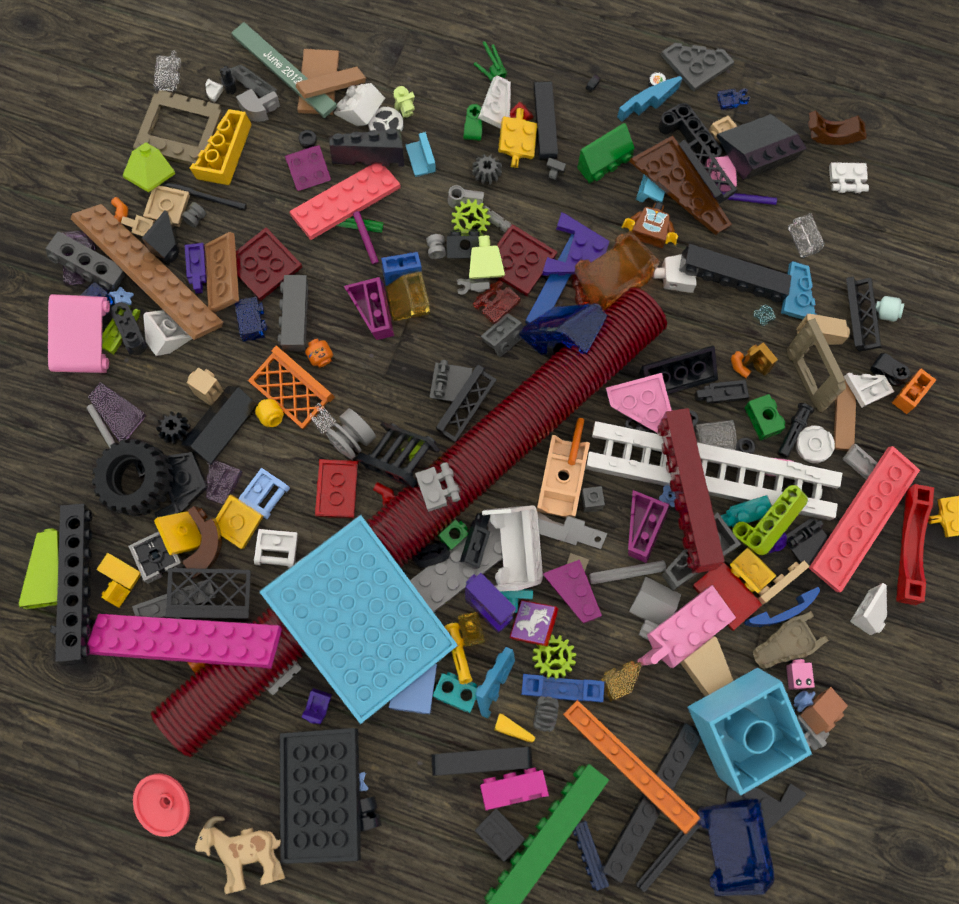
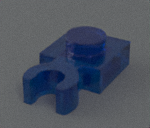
M735 88L718 91L717 98L721 110L736 108L739 106V102L747 104L750 97H743L742 95H746L748 90L741 89L737 93Z

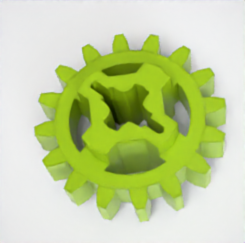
M467 199V204L461 201L460 208L455 206L457 213H452V216L456 219L451 220L452 224H456L454 230L459 229L461 233H469V230H472L473 227L481 226L477 230L487 232L485 226H490V222L486 220L490 219L491 216L486 215L488 208H482L484 203L477 205L476 199L473 203L470 202V199ZM470 208L468 212H462L464 209ZM477 209L481 212L483 218L477 215ZM470 215H473L474 220L476 221L468 223V219L466 218H469ZM459 220L464 222L465 229L461 227Z
M551 635L548 647L537 645L539 649L533 650V653L537 656H534L532 661L538 662L535 665V669L541 668L540 675L547 673V679L554 675L555 680H557L559 674L564 678L566 676L565 671L569 673L572 671L569 665L575 666L576 662L572 658L576 657V653H571L574 646L568 647L569 640L561 641L562 636L555 639L554 635ZM564 651H566L567 653V662L566 659L563 658ZM541 652L543 653L546 659L544 664L541 660ZM559 652L558 658L550 662L551 655ZM551 667H558L559 669H558V670H552V669H550V668H551Z

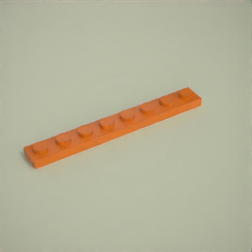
M578 700L563 714L579 732L685 835L700 820V817Z

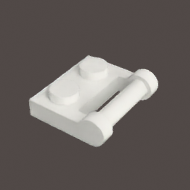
M258 529L254 565L272 564L291 568L295 565L298 533ZM263 550L286 552L289 555L288 558L262 556Z

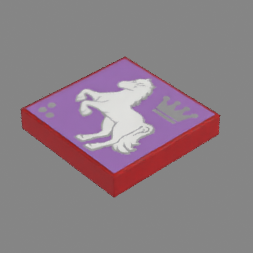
M521 600L510 638L548 647L558 608L556 606Z

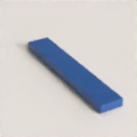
M574 234L570 236L558 261L566 262ZM550 274L526 319V324L542 331L572 274H565V276Z

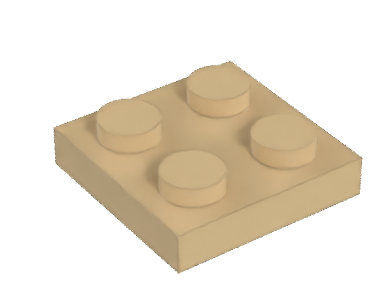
M157 186L151 191L143 217L156 221L165 210L169 213L174 226L180 227L181 215L184 213L190 197L189 192Z

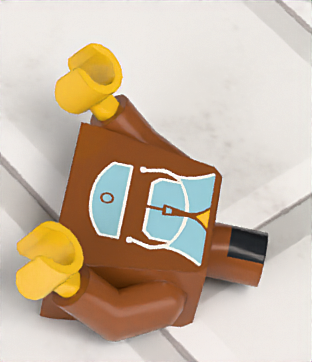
M659 202L654 203L653 208L645 207L643 211H638L632 217L626 218L622 225V228L626 227L629 229V232H632L630 238L663 248L664 243L668 244V242L676 245L678 239L673 224L669 220V214L663 212L664 205Z

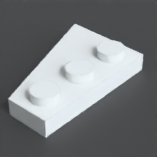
M498 75L492 79L478 117L479 119L501 129L503 116L510 117L511 82Z

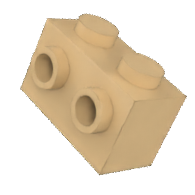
M197 368L196 371L189 375L187 384L195 396L212 406L222 394L223 389L218 380L214 378L215 375L207 369L203 371Z

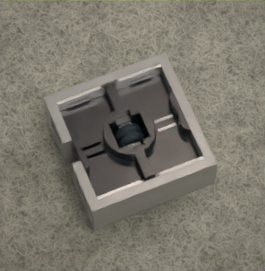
M159 531L128 546L140 574L147 584L163 577L162 573L168 572V568H181L184 566L179 554L169 555Z

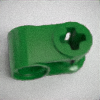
M472 104L467 109L464 126V139L481 141L482 120L478 118L482 108L477 104Z

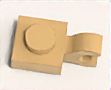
M136 215L135 220L123 216L121 224L133 227L131 233L144 236L155 223L154 220Z

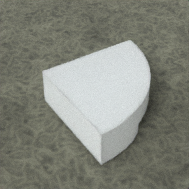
M208 79L206 81V92L209 99L215 103L224 88L222 85Z

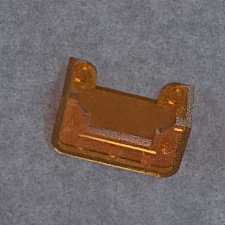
M631 231L626 234H620L615 239L614 248L594 261L590 262L588 259H582L575 265V274L593 307L599 314L630 287L640 289L651 280L660 263L656 256Z

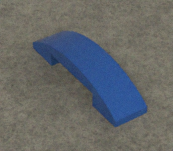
M817 587L798 596L796 600L799 605L770 618L767 612H764L744 623L750 627H765L786 621L806 609L817 597L820 589Z
M523 674L522 695L533 697L549 696L560 700L603 702L604 681L564 678L555 680L553 677L547 679V677L540 675Z

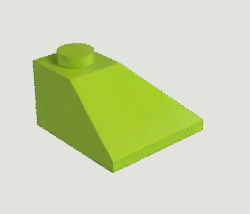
M145 142L132 151L124 170L123 178L149 193L172 177L175 171L157 148Z

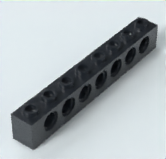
M84 503L60 506L55 662L61 666L87 664V657L90 655V649L87 645L90 627L87 625V618L90 617L91 613L90 606L88 605V598L91 596L88 578H91L89 559L92 557V551L89 547V540L92 539V531L90 529L92 511ZM80 523L77 529H73L75 524ZM76 542H80L78 547L73 548V545ZM79 560V564L76 567H72L73 563ZM79 579L78 584L72 587V583ZM78 599V603L71 607L72 601ZM78 618L77 624L71 626L72 620ZM77 638V643L70 647V642Z
M686 723L679 727L654 772L672 791L701 740L699 732ZM643 793L600 869L602 873L617 883H622L661 812Z

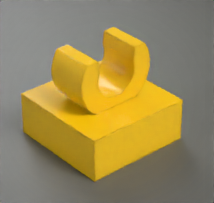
M112 581L108 583L109 587L107 590L102 592L103 596L101 598L119 608L130 593V590Z

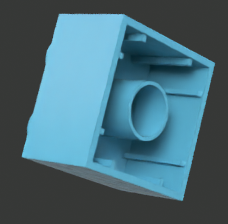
M759 668L750 671L688 706L718 777L739 795H743L812 754L782 681Z

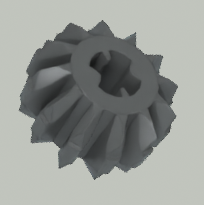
M483 154L482 158L477 156L476 162L472 164L473 176H475L476 181L482 180L483 185L485 182H488L490 185L492 181L497 182L498 177L502 175V164L499 163L498 157L493 158L492 154L489 157Z
M549 696L538 698L533 716L534 729L543 732H551L554 729L559 708L557 699Z

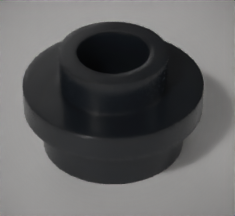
M741 438L736 443V451L753 454L755 444L749 438ZM742 445H746L748 450H743Z

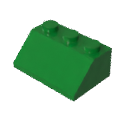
M625 123L621 124L581 149L577 168L589 184L593 181H599L606 173L615 171L619 165L628 163L633 158L635 147L627 125Z

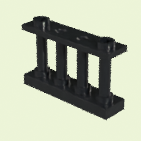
M382 422L380 425L387 431L371 454L366 455L360 452L356 459L366 469L414 488L418 483L413 477L414 469L428 450L439 453L440 449L435 445L436 441L430 436L426 435V437L401 429L393 423L387 424ZM396 437L397 439L386 452L384 457L378 460V456L384 450V448L389 443L391 438ZM403 442H409L396 461L389 464ZM415 446H420V449L417 451V453L412 458L407 467L401 469L400 467L403 465V463L408 458L410 453L413 451Z

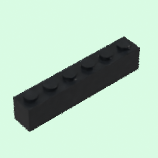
M689 244L683 250L679 271L684 272L686 275L697 276L705 281H713L722 286L736 288L741 292H749L757 297L768 298L773 302H782L789 295L791 275Z

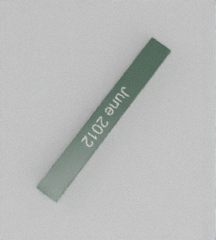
M245 22L231 33L239 43L323 118L337 108L336 103L326 94L304 99L296 88V82L304 81L308 78Z

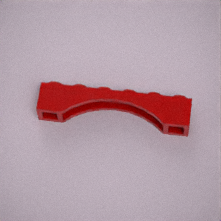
M914 484L906 491L896 602L911 605L925 602L926 579L923 568V547L926 527L933 507L934 487Z

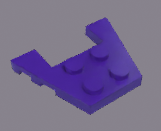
M561 212L556 230L574 234V238L566 262L547 257L542 275H600L609 241Z

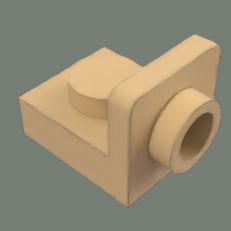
M726 116L712 123L709 132L720 145L721 143L716 135L737 126L729 116Z

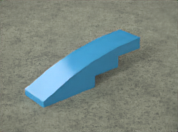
M678 76L665 80L632 97L619 108L617 118L623 122L631 113L635 112L640 115L650 105L657 109L679 89L682 77Z

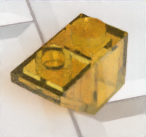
M630 661L622 665L624 669L616 671L614 668L604 673L605 677L601 681H604V688L610 702L632 692L642 666L641 662L635 664L634 661Z

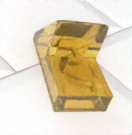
M473 612L458 616L464 647L485 643L478 613Z

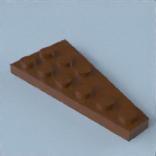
M674 136L663 140L630 159L629 162L715 235L732 225Z

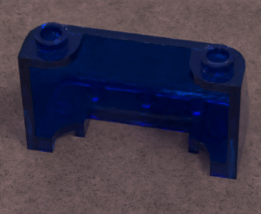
M595 303L557 306L525 325L519 335L539 354H547L548 343H563L568 348L574 345L579 348L581 354H586L608 315L602 310L600 305Z
M757 798L701 807L697 813L700 817L698 823L702 828L708 829L716 867L713 875L710 876V885L714 889L715 896L765 895L774 883L775 874L759 800Z

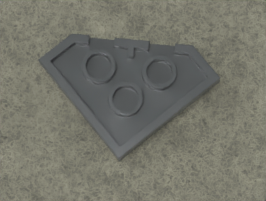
M674 43L661 53L664 60L682 77V80L693 92L732 67L735 62L724 49H716L715 51L708 50L702 46H682L681 43Z

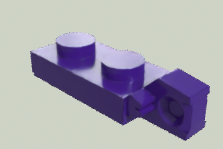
M204 244L185 245L187 279L189 284H193L195 294L203 293L202 283H206Z

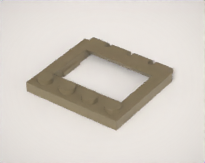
M159 90L158 94L154 93L133 149L135 150L146 142L157 148L165 159L188 165L195 164L199 158L198 154L200 151H204L208 145L210 136L216 133L217 126L222 117L221 105L208 102L206 105V101L191 98L189 102L188 96L174 94L173 96L171 92ZM162 105L209 117L198 147L150 135L155 128Z
M816 319L808 320L787 348V355L793 361L814 407L819 412H824L846 389L845 378ZM814 344L830 374V377L819 389L803 359L804 354L810 350L809 347Z

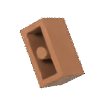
M830 687L819 694L813 700V704L808 706L800 716L816 735L822 731L827 733L835 727L834 722L839 721L844 716L843 711L847 708V704Z

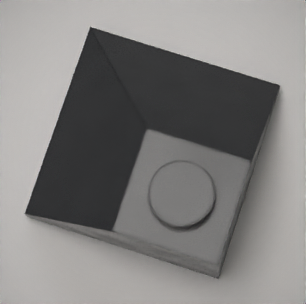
M164 210L142 239L149 252L169 266L172 261L177 259L180 251L176 228L169 213Z

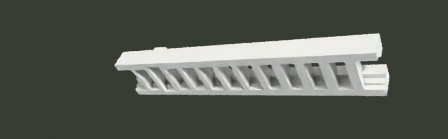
M595 421L592 437L606 440L603 454L588 453L586 470L670 486V480L672 479L670 473H667L666 462L668 461L666 455H663L662 436ZM614 442L625 444L622 458L611 456ZM697 443L704 475L706 474L707 462L719 464L717 478L705 476L710 496L746 502L768 495L773 505L783 493L781 491L785 477L794 479V485L802 489L803 481L813 483L812 497L808 498L806 506L799 513L800 515L829 521L836 518L838 504L820 499L822 496V485L832 488L840 487L841 472ZM632 446L643 448L641 462L630 460ZM651 450L662 452L659 466L649 464ZM726 466L738 468L736 482L724 480ZM745 470L757 472L755 486L743 484ZM764 474L776 476L774 490L762 488Z

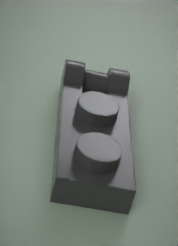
M243 65L229 68L235 79L243 83L246 88L252 89L260 98L273 91L277 92V89Z

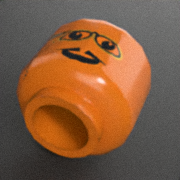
M314 339L308 343L309 347L305 350V353L313 366L321 368L332 362L333 352L325 340L319 341Z

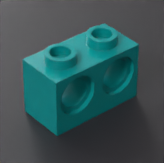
M450 672L447 675L442 673L433 698L470 714L476 701L477 684L470 682L462 685L459 683L457 675ZM446 682L451 683L454 687L450 693H445L442 690V685ZM465 690L472 693V699L469 701H463L460 697L461 693Z

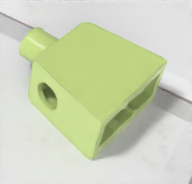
M479 236V247H473L471 251L469 279L504 277L505 272L498 246H490V236Z

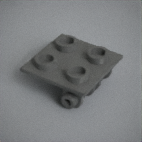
M447 360L435 363L429 398L453 402L472 374V368L449 365Z

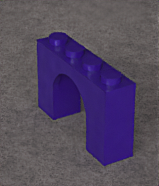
M482 573L477 576L473 574L466 581L465 601L499 634L513 620L511 615L516 611V607Z

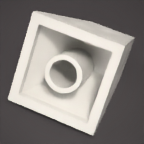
M164 310L146 312L144 314L145 340L156 356L169 354L193 339Z
M884 583L868 591L850 621L869 635L877 632L880 633L886 624L884 620L887 617V588Z

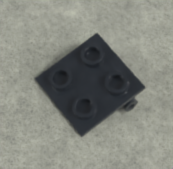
M812 517L787 534L786 544L800 563L805 560L810 566L828 539V536L822 530L824 524L821 520L816 521Z

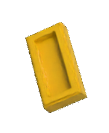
M109 553L106 554L96 569L132 590L141 576L140 571Z

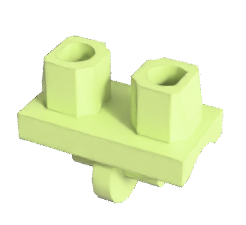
M399 86L394 90L393 94L395 99L394 108L401 112L404 119L413 115L415 96L413 92L409 93L407 88Z

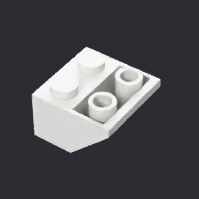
M372 83L351 86L347 89L346 96L338 102L334 114L356 126L367 125L385 98Z

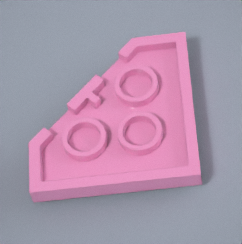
M662 373L606 388L612 408L657 434V426L665 412L672 411Z

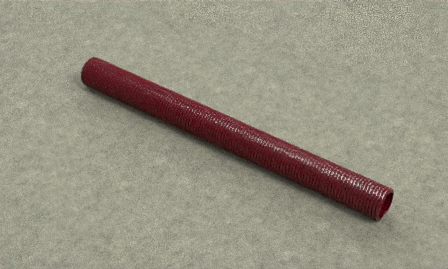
M636 287L627 289L615 302L608 306L582 331L575 335L571 341L567 342L563 348L530 375L526 381L522 382L509 396L497 404V407L480 419L476 426H473L471 430L463 434L459 441L451 445L446 452L433 461V464L428 466L429 468L434 467L438 474L442 472L440 465L445 462L448 463L449 468L454 473L455 485H458L460 490L459 501L453 502L451 496L445 498L447 506L428 512L419 483H417L414 488L409 486L403 488L402 491L398 492V495L393 497L394 499L389 500V503L385 504V507L380 508L381 511H377L376 515H372V519H367L369 527L400 568L404 566L403 563H408V560L413 558L412 555H417L421 548H424L426 544L430 543V540L435 538L434 536L439 535L443 528H447V524H451L452 520H456V516L461 515L460 512H465V508H469L470 504H473L475 500H478V497L482 496V493L487 491L486 489H490L491 485H495V482L499 481V478L512 469V466L520 462L525 455L529 454V451L533 450V447L541 443V440L545 439L555 428H558L562 421L570 417V414L574 413L599 388L611 380V377H614L619 370L631 362V359L635 358L639 352L643 351L659 334L666 330L668 323L661 307L649 294ZM445 480L440 482L442 490L448 488ZM267 608V614L262 612L263 618L258 616V622L255 620L252 622L253 624L278 625L282 628L271 668L205 663V668L200 667V672L196 671L195 676L192 675L190 680L185 681L186 685L181 684V689L177 688L175 693H171L170 697H166V700L161 702V706L158 705L155 710L151 711L152 719L159 730L185 756L192 758L194 753H198V748L202 749L203 744H208V739L212 740L213 735L216 736L218 731H222V726L227 727V722L230 723L232 722V717H237L236 712L241 714V708L245 710L247 708L246 704L251 705V700L256 701L255 695L261 696L260 690L265 692V686L270 688L269 682L274 684V678L277 680L280 678L279 673L284 675V669L289 671L288 665L293 667V661L298 662L297 657L303 658L302 653L306 654L273 609Z

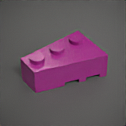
M380 277L344 286L375 339L380 340L394 336L385 286Z
M634 490L632 493L628 556L647 563L668 515L669 504Z

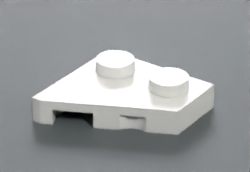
M848 373L844 376L861 407L867 406L894 392L884 375L872 376L870 374H862L860 376Z

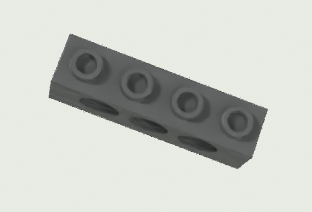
M59 231L46 247L47 257L50 261L64 265L68 271L76 272L85 280L97 283L105 291H115L126 276L125 272L115 262ZM72 253L71 256H65L64 254ZM82 262L89 263L88 265H81ZM99 271H105V272H106V273L103 274V275L98 274Z

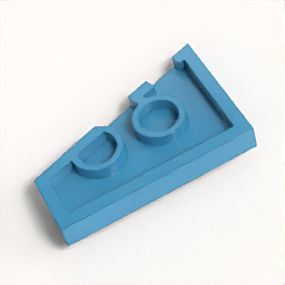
M792 261L788 268V275L792 276L789 295L783 300L781 313L803 320L807 314H815L814 306L816 304L811 292L813 286L809 266Z
M505 647L504 651L499 653L494 667L489 669L484 683L479 685L476 690V698L481 716L489 719L491 714L489 707L492 701L496 702L499 697L500 683L504 684L515 662L514 652L508 647Z

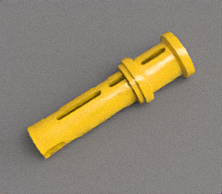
M450 623L444 627L458 645L451 652L459 683L465 685L472 682L463 650L465 642L459 632L460 625L458 623Z

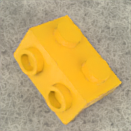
M749 547L730 564L732 573L738 578L741 576L746 581L745 586L751 592L756 591L759 593L776 577V574Z

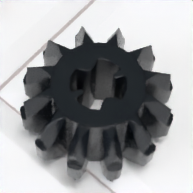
M171 411L169 416L163 414L164 420H158L160 426L156 427V430L160 432L158 436L164 439L166 443L172 441L176 445L177 439L183 442L182 436H188L189 434L186 431L190 429V425L187 424L188 419L182 417V414L179 412L175 415Z

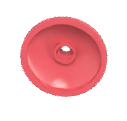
M160 773L149 775L139 782L134 791L133 807L136 817L141 825L150 833L162 837L172 836L186 825L190 814L189 799L181 784L171 776Z

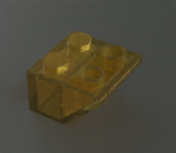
M422 271L402 275L386 286L394 321L430 314Z

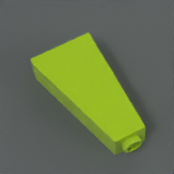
M45 529L44 532L37 533L19 600V607L34 609L57 605L59 532L56 529Z

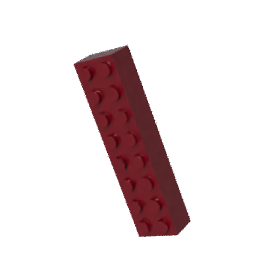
M689 408L666 411L657 429L659 436H662L663 455H666L668 461L666 462L667 473H670L672 479L670 480V488L676 497L674 499V506L680 515L678 524L680 530H683L684 533L682 539L684 549L688 550L687 564L689 569L692 568L693 574L716 570L725 561Z

